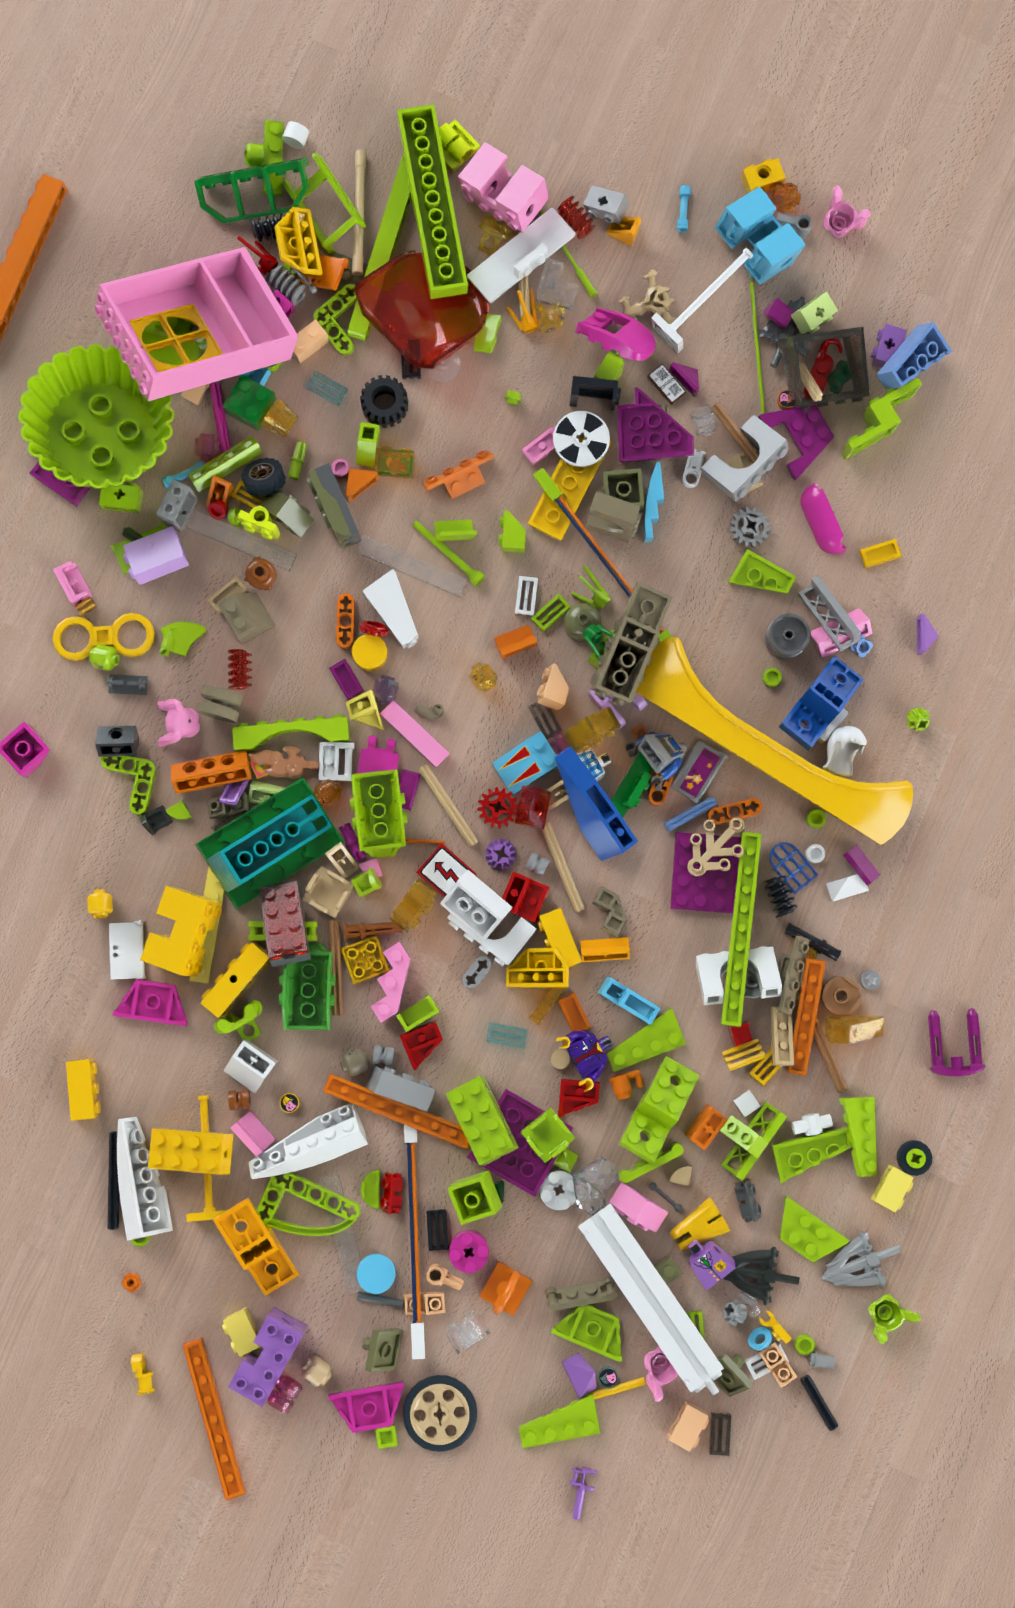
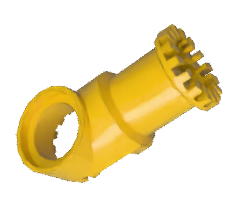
M144 1353L134 1354L131 1357L132 1371L135 1373V1377L138 1378L139 1390H137V1395L155 1392V1388L152 1387L151 1377L153 1371L146 1370Z

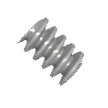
M281 264L268 274L266 282H269L271 287L279 290L294 306H297L306 296V292H304L306 285L298 286L300 283L299 279L293 282L295 275L291 274L288 276V269L282 272L284 266Z

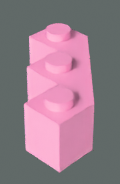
M401 942L383 952L393 969L377 979L387 996L373 1004L371 1008L381 1023L398 1013L411 960Z

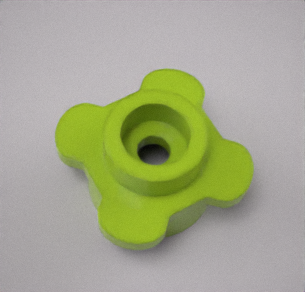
M234 507V509L229 511L228 521L231 525H236L237 528H240L241 522L238 518L240 510L238 507Z

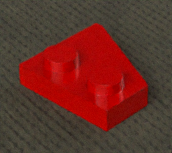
M436 1020L400 1035L413 1070H417L424 1059L443 1040Z
M561 1079L558 1116L563 1117L570 1112H576L586 1106L597 1104L599 1101L600 1082H594L593 1088L584 1092L587 1086L585 1083L581 1086L579 1085V1082L582 1080Z

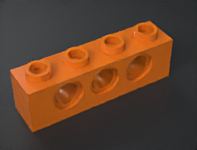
M246 750L171 765V782L176 794L252 779L251 765Z

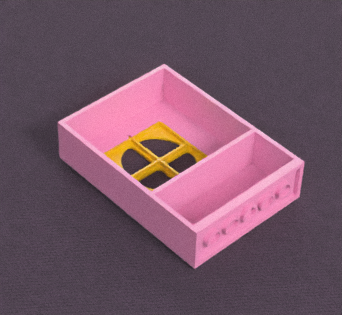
M245 247L99 285L95 313L101 318L105 331L111 335L113 345L119 349L123 362L127 363L132 378L136 379L140 392L145 395L148 401L291 360L298 339L296 331ZM176 317L188 320L197 325L199 330L177 336L174 334L166 318ZM153 321H158L167 334L168 339L148 345L142 342L144 329ZM205 338L207 342L206 351L199 359L191 361L181 343ZM172 346L175 348L183 364L170 365L154 359L149 352Z

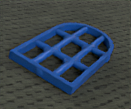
M783 842L771 849L769 860L774 871L779 876L782 875L777 868L780 865L783 866L790 874L783 881L788 883L787 881L791 878L798 884L799 888L794 891L790 884L788 886L794 894L818 876L817 872L800 853V850L793 844ZM784 844L791 846L795 850L792 853L788 852ZM779 845L788 855L784 859L780 858L774 851ZM796 852L804 860L805 863L803 865H799L792 857ZM772 853L779 861L775 866L772 862ZM786 860H792L798 869L794 872L790 871L784 863ZM806 865L815 874L811 879L803 870ZM798 872L802 873L808 880L803 885L794 876Z

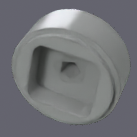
M865 971L860 976V983L865 989H876L880 984V976L875 971Z

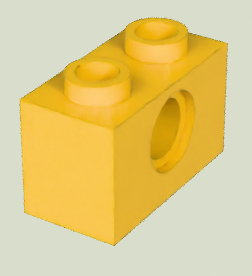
M771 158L766 159L758 165H749L743 170L741 180L747 194L759 186L764 192L782 187L786 179L778 158L773 160ZM759 174H763L767 178H761Z

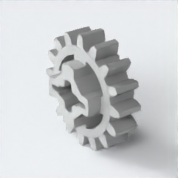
M747 506L745 512L739 509L738 515H733L732 518L735 521L730 522V526H733V528L729 532L734 533L733 540H739L738 545L743 542L744 548H747L748 544L755 548L756 543L760 546L763 543L762 540H767L768 536L766 534L771 532V529L767 527L771 525V522H766L768 515L762 516V509L756 512V507L750 510ZM741 521L742 527L738 530V522ZM760 525H762V533H761V535H760V531L758 530L759 527H760ZM747 526H753L754 528L753 530L751 528L747 529Z

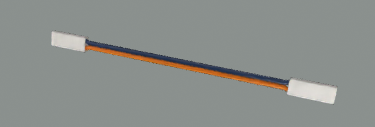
M404 1125V1143L407 1144L413 1299V1322L411 1323L412 1359H425L424 1322L421 1321L415 1164L417 1130Z

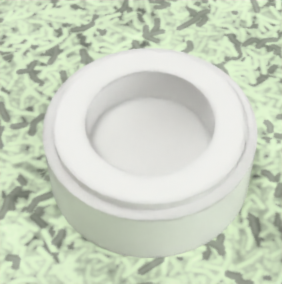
M812 844L807 847L805 857L811 863H819L825 858V850L819 844Z

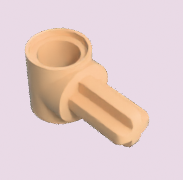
M432 1264L428 1268L426 1277L430 1284L439 1286L445 1284L454 1289L461 1290L464 1283L462 1278L447 1273L448 1269L443 1268L440 1264ZM432 1270H439L441 1277L434 1279L431 1277L430 1272Z

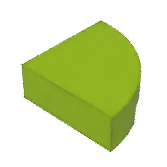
M182 800L165 810L175 819L187 820L192 818Z

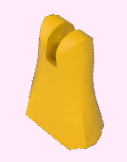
M709 1197L669 1233L673 1239H677L685 1233L688 1234L687 1237H684L676 1244L680 1251L689 1249V1244L694 1240L701 1243L731 1230L717 1206Z

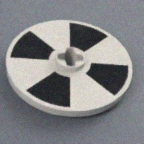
M575 411L565 415L556 425L553 434V444L558 456L564 462L576 467H587L600 461L606 454L610 442L609 430L605 422L596 414L588 411ZM580 435H584V439H586L582 443L578 439Z

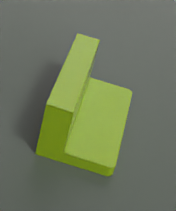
M472 519L434 522L435 541L472 540L477 535V530H473Z

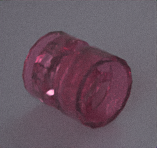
M281 1375L275 1385L277 1389L272 1390L267 1402L276 1410L287 1414L295 1403L293 1399L299 1396L303 1386L293 1378Z

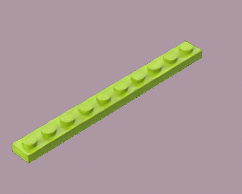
M742 832L741 846L744 849V854L739 857L721 1025L741 1027L762 834Z

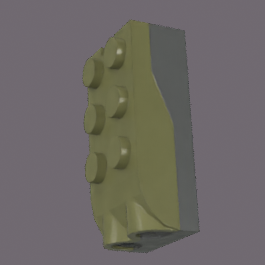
M329 463L309 471L310 478L307 479L311 492L313 495L317 494L314 498L320 512L324 511L321 514L327 529L332 528L340 547L345 548L361 542L359 531Z

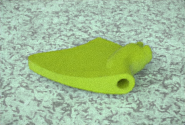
M174 622L162 627L160 631L163 635V641L159 653L165 657H168L170 652L186 657L191 645L206 633V627L192 622Z

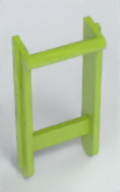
M314 152L312 157L320 169L308 179L309 188L297 207L308 209L303 200L325 180L329 181L352 217L327 238L312 214L311 216L315 235L321 242L322 247L327 253L335 254L336 250L332 244L356 223L363 228L367 225L323 158L317 152ZM284 179L282 183L292 200L295 201L303 185L295 190L293 185L287 179Z

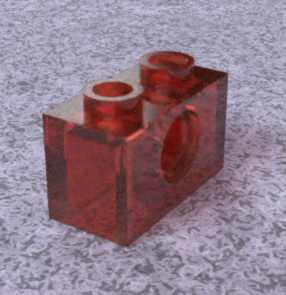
M522 786L515 824L534 829H544L551 792L536 787Z

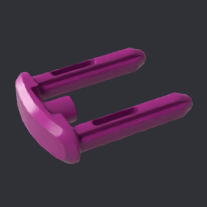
M970 1008L966 1015L970 1065L963 1066V1057H951V1067H945L943 1063L940 1016L937 1011H930L928 1025L932 1066L929 1069L932 1073L943 1076H967L984 1070L986 1065L982 1064L979 1019L975 1009ZM935 1037H936V1043H937V1055H938V1057L936 1056Z

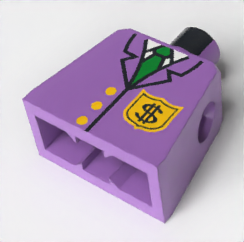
M697 1240L689 1244L688 1248L693 1253L689 1257L690 1266L706 1291L736 1269L734 1259L712 1241H708L703 1246Z

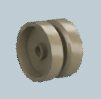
M203 685L200 695L209 701L198 702L196 712L221 721L237 723L239 712L230 707H241L244 696L228 689Z

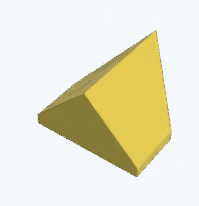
M372 690L345 702L350 720L384 730Z

